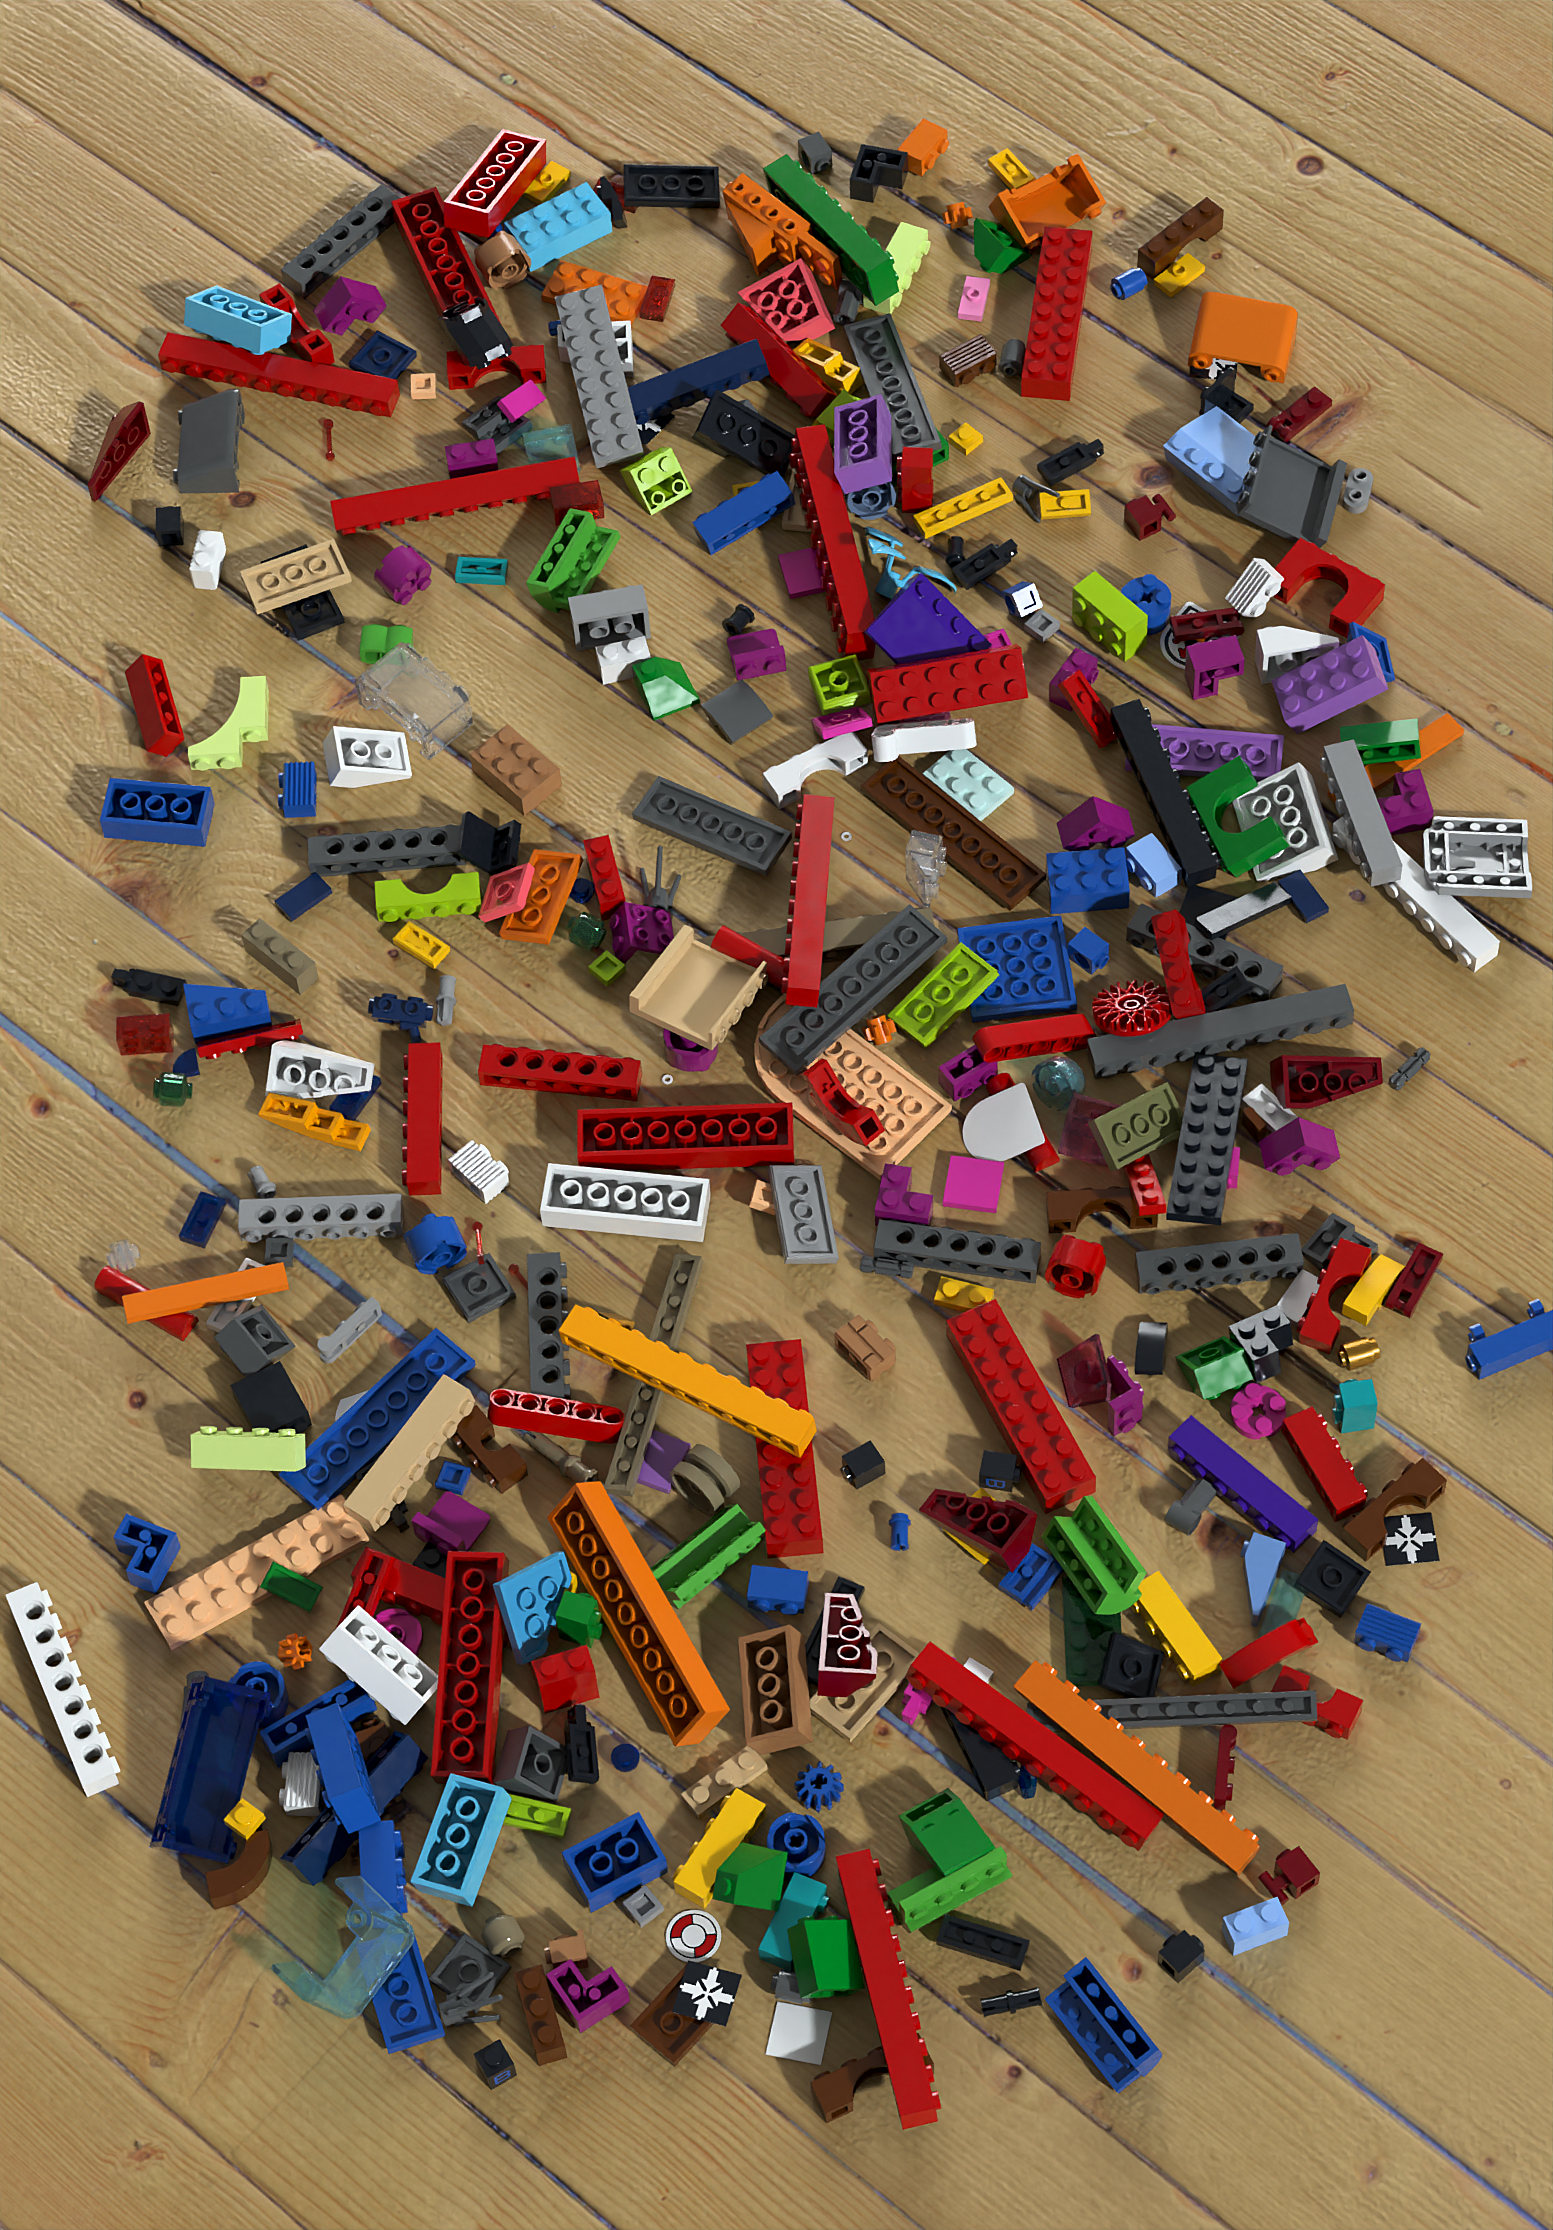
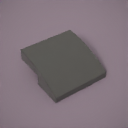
M499 395L462 421L463 427L477 441L493 438L496 455L533 428L531 420L525 416L511 423L497 405L503 398Z
M742 679L700 706L713 726L719 727L731 745L773 718V714Z
M1332 1213L1301 1250L1302 1255L1321 1271L1322 1269L1327 1270L1330 1263L1327 1260L1332 1245H1338L1340 1238L1370 1248L1371 1258L1378 1251V1244L1356 1232L1354 1224Z

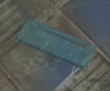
M1286 1570L1282 1571L1258 1638L1297 1618L1305 1596L1303 1592L1293 1586L1300 1575Z

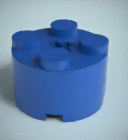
M1146 574L1143 577L1129 581L1122 587L1121 593L1148 615L1147 635L1157 634L1166 628L1171 614V592L1164 582L1157 579L1153 574Z
M428 1214L421 1219L420 1224L403 1235L418 1271L422 1274L439 1273L437 1268L446 1265L447 1269L452 1268L462 1261L467 1254L465 1249L466 1243L453 1217H436L435 1214Z
M250 1662L241 1666L233 1678L231 1677L227 1688L233 1712L240 1723L246 1727L264 1728L284 1718L289 1704V1696L282 1674L265 1662Z
M787 1813L777 1818L771 1824L767 1836V1848L788 1852L784 1877L790 1881L794 1872L806 1877H811L817 1873L826 1860L825 1836L820 1823L807 1814Z

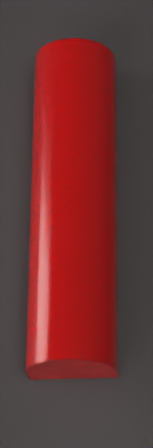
M724 925L720 927L710 948L755 968H758L763 961L767 962L766 974L768 975V982L781 989L783 977L788 978V974L783 973L784 958Z
M1000 1073L988 1081L986 1090L992 1096L1016 1084L1009 1073ZM1042 1128L1045 1142L1024 1152L1035 1173L1060 1161L1058 1154Z
M109 1265L100 1271L94 1284L97 1292L123 1307L122 1296L150 1290ZM188 1311L146 1320L182 1342L199 1322L198 1317Z
M371 1548L367 1549L337 1627L358 1605L371 1617L374 1616L396 1558Z

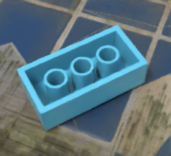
M587 182L504 222V229L507 234L514 236L530 257L531 267H527L529 272L613 232L610 211Z
M217 285L185 298L184 325L194 329L195 332L211 335L216 340H224L231 343L234 347L250 350L255 355H262L266 351L279 348L280 345L290 342L292 314Z
M450 1773L410 1881L419 1892L473 1907L512 1800L503 1787Z

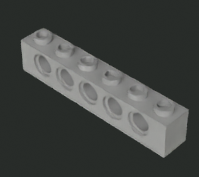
M401 1194L239 1200L238 1229L242 1241L251 1243L266 1240V1238H293L310 1241L315 1238L337 1240L342 1237L364 1239L369 1236L392 1238L396 1235H403L404 1205ZM374 1216H380L378 1219L375 1220L370 1219ZM347 1217H353L351 1220H344ZM320 1218H326L324 1221H317ZM293 1219H299L297 1222H290ZM266 1220H272L270 1223H263Z

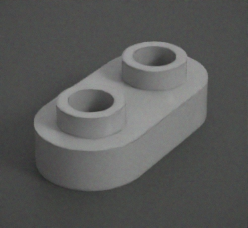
M1354 469L1348 476L1343 506L1350 513H1362L1368 507L1373 486V475L1367 469Z

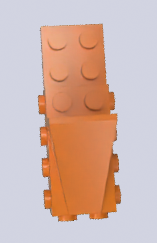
M744 173L726 185L722 192L728 219L732 222L749 261L758 276L778 258L785 266L801 258L825 285H831L836 290L839 289L843 279L839 256L813 237L812 227L808 221Z

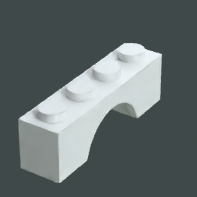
M855 732L835 736L822 744H816L810 750L800 755L792 756L788 761L778 766L770 767L763 773L764 789L778 809H781L801 799V785L810 774L819 770H834L847 776L867 766V749Z

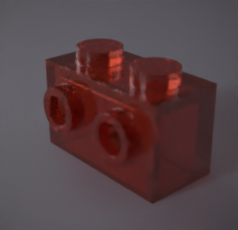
M598 480L549 488L551 508L556 526L561 524L570 508L590 512L594 520L605 518L603 498Z
M170 1014L117 1017L116 1041L121 1056L174 1052V1028Z

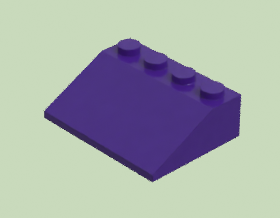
M922 573L909 579L864 631L895 664L989 649L992 645Z

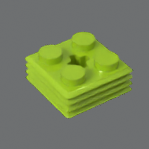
M855 654L808 667V678L823 715L871 702L870 689Z

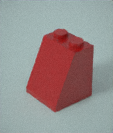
M587 1645L529 1662L545 1714L600 1698L596 1673Z

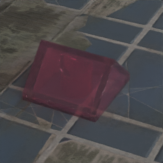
M1094 1334L1057 1358L1068 1407L1070 1408L1111 1401L1112 1383L1100 1336Z

